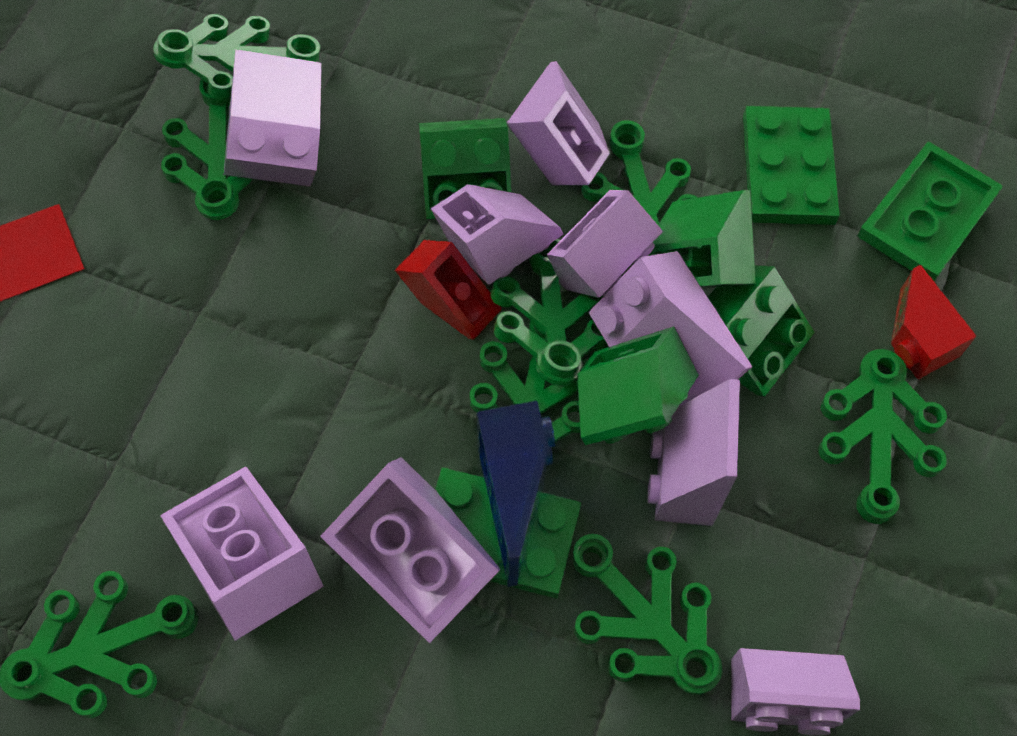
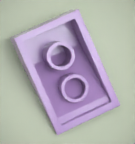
M235 50L223 175L311 186L317 171L320 136L321 63Z
M678 251L640 257L589 312L609 347L673 326L675 327L699 374L688 391V397L679 406L729 379L738 380L752 368L747 357Z
M729 379L679 406L672 416V422L665 428L652 433L650 458L658 459V474H650L648 503L656 504L655 520L713 526L737 478L740 380Z
M401 457L388 463L320 536L429 643L500 570L498 565L437 491Z
M246 466L160 515L235 641L324 587L306 547Z

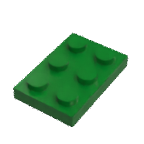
M746 106L743 114L747 190H750L752 223L836 225L840 214L830 108Z
M928 141L861 227L857 237L911 271L913 268L921 265L932 280L935 281L994 201L1003 185Z
M442 467L435 490L500 568L490 582L558 599L581 502Z

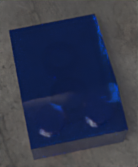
M537 401L477 412V449L508 587L518 585L544 485L546 465L553 464L551 447L555 446V437L552 422L549 416L541 418Z

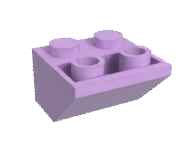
M557 61L550 62L508 120L507 125L551 185H589L610 153L599 123Z
M467 184L431 208L448 241L453 242L471 268L488 285L500 277L507 276L513 268L532 255L544 251L549 247L550 243L564 235L556 223L521 194Z
M609 190L547 256L559 278L560 284L566 290L600 298L602 295L605 296L619 281L622 274L632 263H635L640 257L648 256L655 246L653 241L663 231L628 190Z
M740 648L731 659V721L746 722V729L776 731L778 730V724L798 725V732L801 734L827 735L830 734V728L843 725V721L860 710V698L845 657L842 655Z

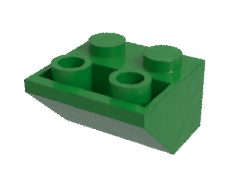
M505 118L419 123L426 219H435L436 217L431 208L467 184L512 193L509 134Z
M740 190L672 202L658 225L663 232L653 241L655 246L648 256L678 251L702 289L756 284L750 190Z
M755 265L756 284L717 287L710 293L708 299L752 365V368L738 379L740 384L757 396L765 397L815 332L775 266Z
M674 326L595 351L579 370L577 377L580 433L585 445L600 441L612 444L637 431L657 432L672 422L673 414L688 397V391L699 376Z

